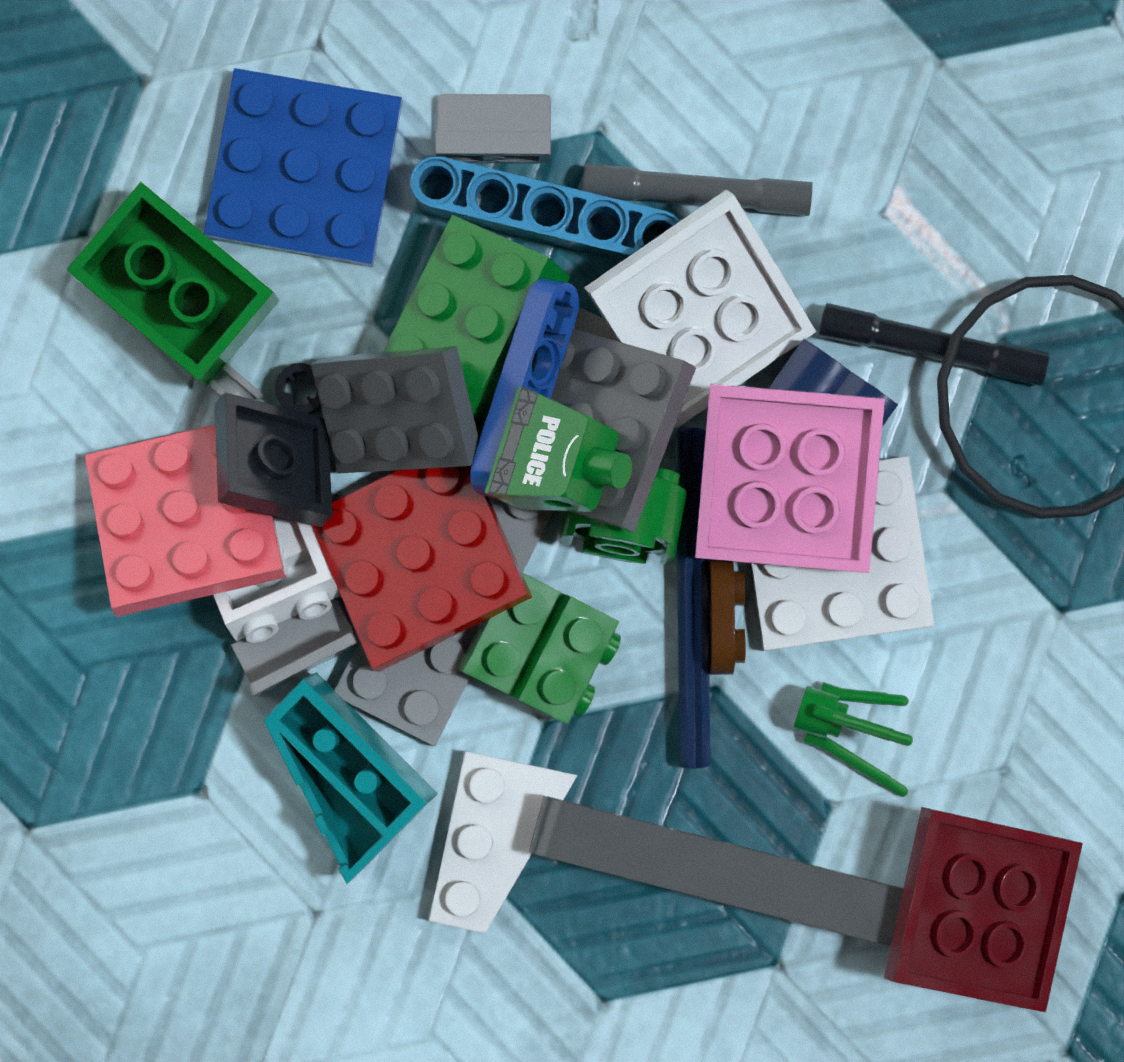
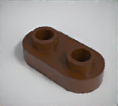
M709 560L710 675H733L735 663H745L746 657L745 629H735V606H744L745 574L744 571H734L733 561Z

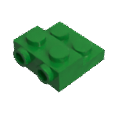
M522 572L533 598L481 622L457 669L569 724L572 716L581 717L593 700L595 687L589 684L598 664L600 663L605 666L610 663L619 648L621 636L615 633V630L620 621Z

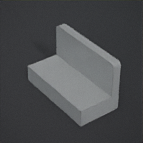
M441 94L438 96L435 154L439 157H446L466 163L551 164V98L546 94Z
M337 598L330 600L332 603L331 609L320 617L304 620L298 614L278 623V632L265 641L250 643L244 638L231 645L251 683L248 687L253 696H260L359 644V640Z

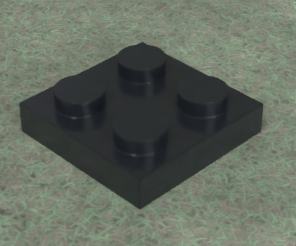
M225 392L215 403L218 502L322 527L333 517L329 438L324 418Z

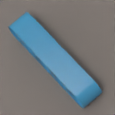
M431 156L423 159L415 166L411 174L410 186L415 202L422 211L430 215L449 220L454 215L482 228L618 261L625 260L645 246L642 239L644 233L649 229L663 227L668 230L680 222L675 215L664 210L446 157ZM441 173L448 176L453 181L451 192L441 199L426 197L421 191V186L429 175ZM488 187L503 189L509 197L506 207L496 213H487L481 210L476 203V199L483 189ZM544 200L557 202L565 213L562 220L551 227L538 224L531 214L533 208ZM600 213L613 216L620 226L618 233L608 240L594 238L587 228V224L593 216Z

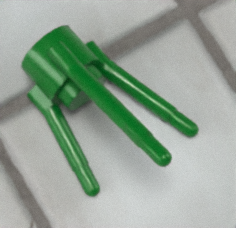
M823 682L821 690L807 685L793 729L806 733L804 743L822 748L881 786L888 788L901 797L908 794L906 786L828 738L827 734L838 738L843 726L880 739L909 746L913 742L911 735L848 715L849 705L838 702L848 701L906 706L909 703L908 697L884 692L845 689Z

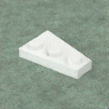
M465 751L429 921L486 933L532 854L529 852L543 796L564 800L578 775Z

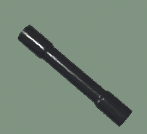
M827 302L824 307L818 334L821 337L865 347L878 346L940 361L944 359L952 335L946 332L884 319L871 312ZM963 337L953 364L984 370L993 376L1042 386L1048 368L1049 353L1003 342L990 343Z

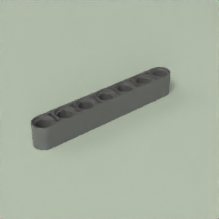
M543 796L529 849L530 853L887 946H891L903 892L901 887L549 796Z

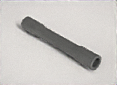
M585 163L583 191L618 200L634 201L644 199L705 205L727 189L734 194L742 208H753L759 212L810 215L812 182L771 178L749 180L641 171L635 167Z

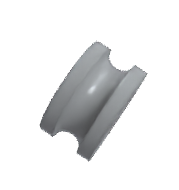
M226 362L220 367L222 369L221 377L216 380L210 379L206 383L220 396L226 392L259 401L264 396Z

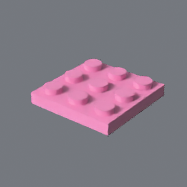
M710 384L695 558L869 573L885 398Z

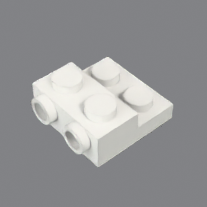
M274 516L286 578L213 594L224 623L236 641L246 638L250 643L265 641L278 632V623L298 614L304 620L320 617L331 609L332 603L330 600L341 596L310 524Z

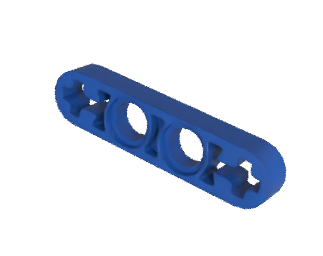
M541 278L534 282L527 293L472 462L470 472L471 484L473 489L480 495L492 497L484 492L518 386L525 387L551 399L579 310V296L576 288L571 283ZM535 352H536V355H537V357H536V362H535V366H534V368H533V370H532V361H533L534 354H535Z

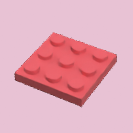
M215 425L85 455L110 604L116 617L286 578L274 516L218 502Z

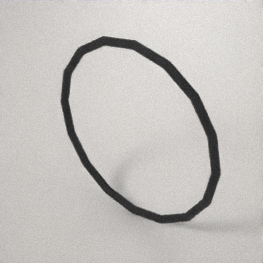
M1074 275L1024 277L982 298L952 333L937 377L939 426L960 471L995 503L1039 519L1087 516L1123 498L1124 484L1082 506L1040 508L1001 494L969 465L951 428L948 378L961 339L990 306L1026 288L1073 286L1110 300L1124 313V298L1118 292Z

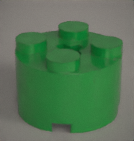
M658 468L635 533L566 511L561 542L570 546L573 537L584 540L582 552L618 561L646 564L647 553L662 554L660 564L674 562L687 494L685 489L678 486L680 474L668 469Z

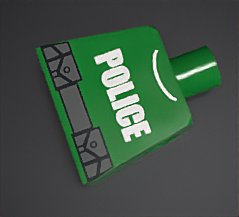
M518 386L484 493L520 509L591 512L598 506L604 486L615 489H622L626 486L632 473V461L629 455L615 451L619 440L618 431L530 389Z

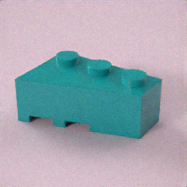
M317 672L304 678L263 720L296 786H300L315 815L314 821L321 835H325L341 866L338 869L346 884L352 881L438 795Z

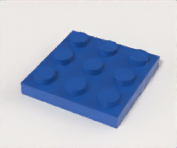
M234 68L204 234L210 239L373 267L401 115L402 97Z

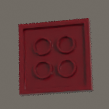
M921 807L884 979L1046 1013L1083 843Z

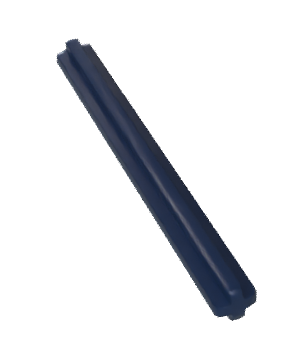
M698 427L680 428L675 434L676 472L680 474L678 486L687 492L677 543L679 763L681 767L686 769L706 768L711 763L708 559L695 558L706 436L705 429Z

